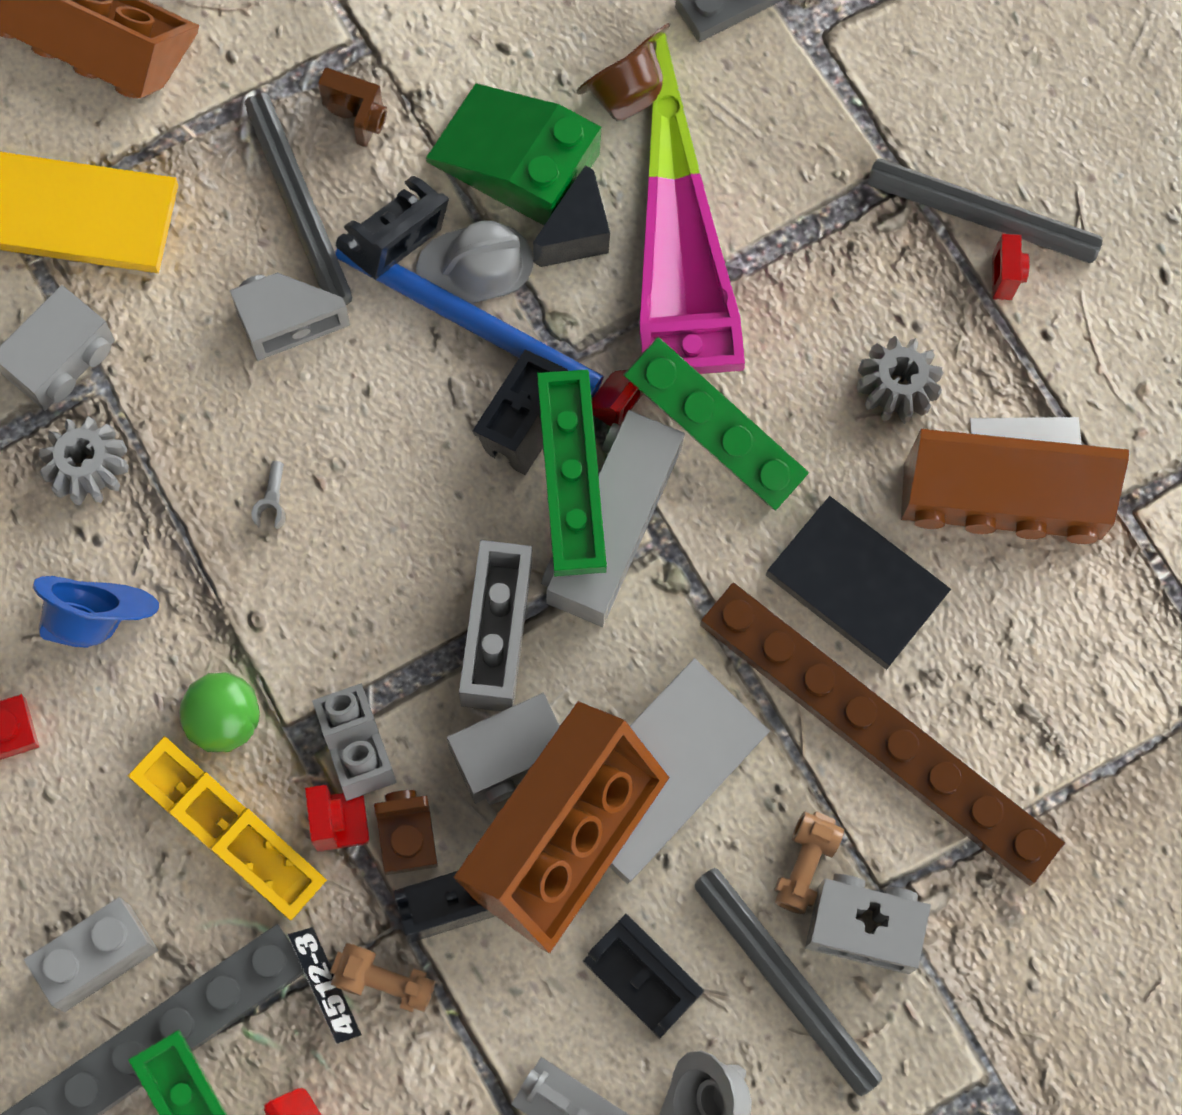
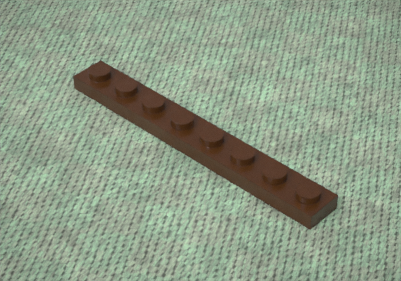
M734 582L702 618L701 627L1027 885L1032 886L1035 884L1066 843Z

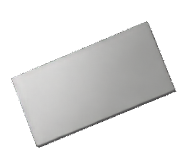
M695 658L630 725L631 729L670 778L609 866L626 884L636 877L770 732Z

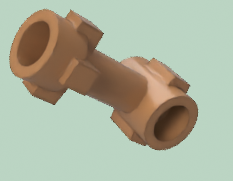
M805 811L801 814L792 835V841L802 845L790 878H778L774 891L778 892L775 904L781 908L804 915L807 907L814 905L818 893L810 889L809 886L821 855L824 854L832 858L844 834V828L835 825V819L817 811L813 815Z
M350 943L345 944L342 953L337 952L330 971L334 975L330 985L359 996L362 995L366 985L402 998L400 1009L411 1013L414 1012V1009L422 1012L426 1011L436 981L426 978V972L413 969L410 977H406L373 965L376 953Z

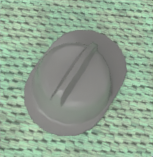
M478 221L467 228L445 233L431 240L421 251L416 264L417 275L473 304L505 296L519 290L528 281L531 274L533 254L527 240L515 229L495 221Z
M701 1050L688 1052L676 1065L659 1115H750L751 1097L745 1082L746 1069L739 1065L720 1063L713 1055Z

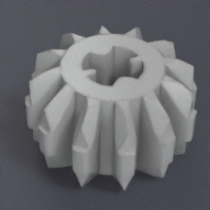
M896 336L889 339L887 349L876 343L870 349V359H863L858 368L859 374L863 376L857 384L858 393L869 394L865 402L866 410L881 406L884 408L881 414L883 421L889 420L893 412L898 413L904 424L911 420L913 411L921 416L926 415L931 408L930 401L938 400L941 394V386L936 382L940 381L943 375L942 367L930 365L935 356L933 350H928L921 354L916 351L918 347L916 338L910 340L907 347H902ZM892 375H899L902 377L900 382H903L906 379L908 381V384H899V377H897L895 380H893L891 377Z
M87 416L81 428H77L73 420L66 418L65 428L67 432L61 435L58 432L49 431L48 438L53 446L39 449V457L46 463L41 468V476L45 482L53 483L51 489L59 498L70 493L73 503L81 505L87 493H90L95 502L102 503L103 494L100 490L107 487L110 490L119 491L120 484L114 475L128 473L129 466L126 460L121 458L126 454L127 448L123 440L115 439L116 432L108 424L98 428L94 418ZM86 455H91L93 459H86ZM75 463H82V466L77 467Z

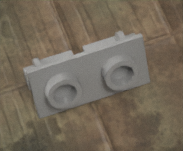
M542 1057L534 1069L531 1070L517 1096L511 1103V1105L526 1115H628Z

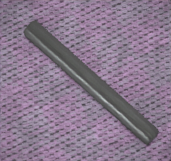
M264 92L258 93L255 96H249L245 100L247 114L318 285L324 291L343 297L345 304L348 305L352 301L350 287L269 95Z
M876 159L868 177V184L877 189L1005 234L1022 235V240L1087 263H1093L1096 260L1102 246L1103 238L1100 235L883 159Z
M713 868L703 874L695 883V889L856 1094L863 1096L872 1091L882 1081V1075L719 869Z

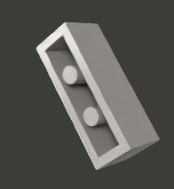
M480 540L459 689L461 707L502 712L514 706L532 570V546Z

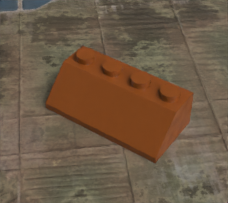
M0 0V37L20 40L30 45L31 50L37 55L62 60L72 65L73 70L79 75L88 78H99L114 85L115 90L119 94L136 99L143 98L164 88L197 36L200 26L147 0Z
M920 429L904 462L901 520L914 521L915 526L924 529H939L947 524L965 526L966 531L974 534H990L997 529L1016 531V535L1024 539H1041L1047 535L1067 536L1066 540L1074 544H1092L1102 540L1114 526L1129 461V449Z
M578 701L566 719L560 724L558 730L537 760L529 768L527 774L503 808L498 812L496 818L472 852L466 857L454 878L481 906L540 949L550 954L670 777L624 719Z

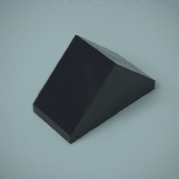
M586 165L533 241V263L540 267L609 253L610 229L595 172Z

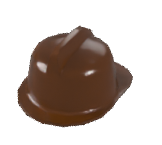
M665 24L625 58L592 76L576 90L577 94H584L590 91L616 121H623L648 108L657 99L663 83V74L653 44L667 31L671 24Z

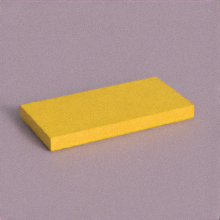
M0 152V250L159 274L178 190L177 179L170 176Z

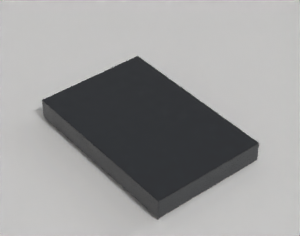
M830 495L766 572L768 578L886 670L951 590L946 584Z

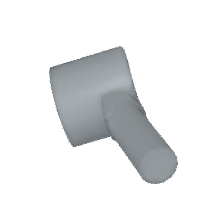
M280 461L271 462L268 486L264 499L259 500L253 506L251 512L252 519L258 527L261 523V513L267 508L277 510L274 525L276 529L282 527L286 520L285 512L279 505V491L284 466Z

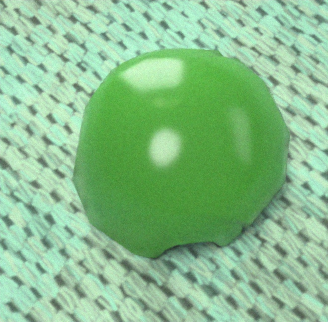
M222 672L208 673L189 685L180 702L179 716L181 726L189 741L206 752H231L247 743L252 737L254 730L258 727L260 711L255 690L251 685L232 673Z

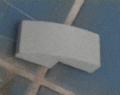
M362 683L312 700L346 801L397 783Z

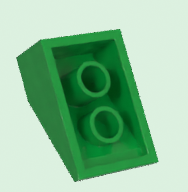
M475 83L427 155L426 162L544 226L584 166L586 165L591 168L600 155L602 127L560 104Z

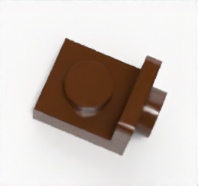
M325 67L318 82L322 105L338 117L351 119L353 116L356 117L353 124L356 143L367 147L372 134H379L387 116V106L383 105L380 85Z
M401 790L386 794L384 796L385 802L375 803L374 809L378 823L385 875L438 867L428 797H417L415 790Z

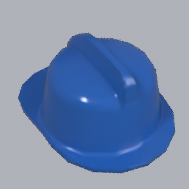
M41 576L35 579L33 583L34 591L43 599L39 624L40 637L47 641L72 647L87 648L101 644L113 635L122 620L148 618L159 610V602L153 595L128 585L76 581L57 576Z

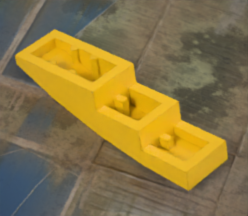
M165 736L159 740L127 775L166 812L290 921L327 881L325 877L251 810L244 807Z

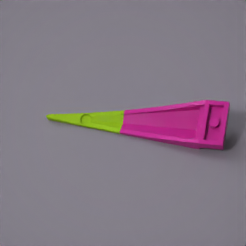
M664 33L656 41V56L663 74V83L657 99L653 102L640 311L641 354L656 337H659L699 374L744 371L745 357L741 317L708 204Z

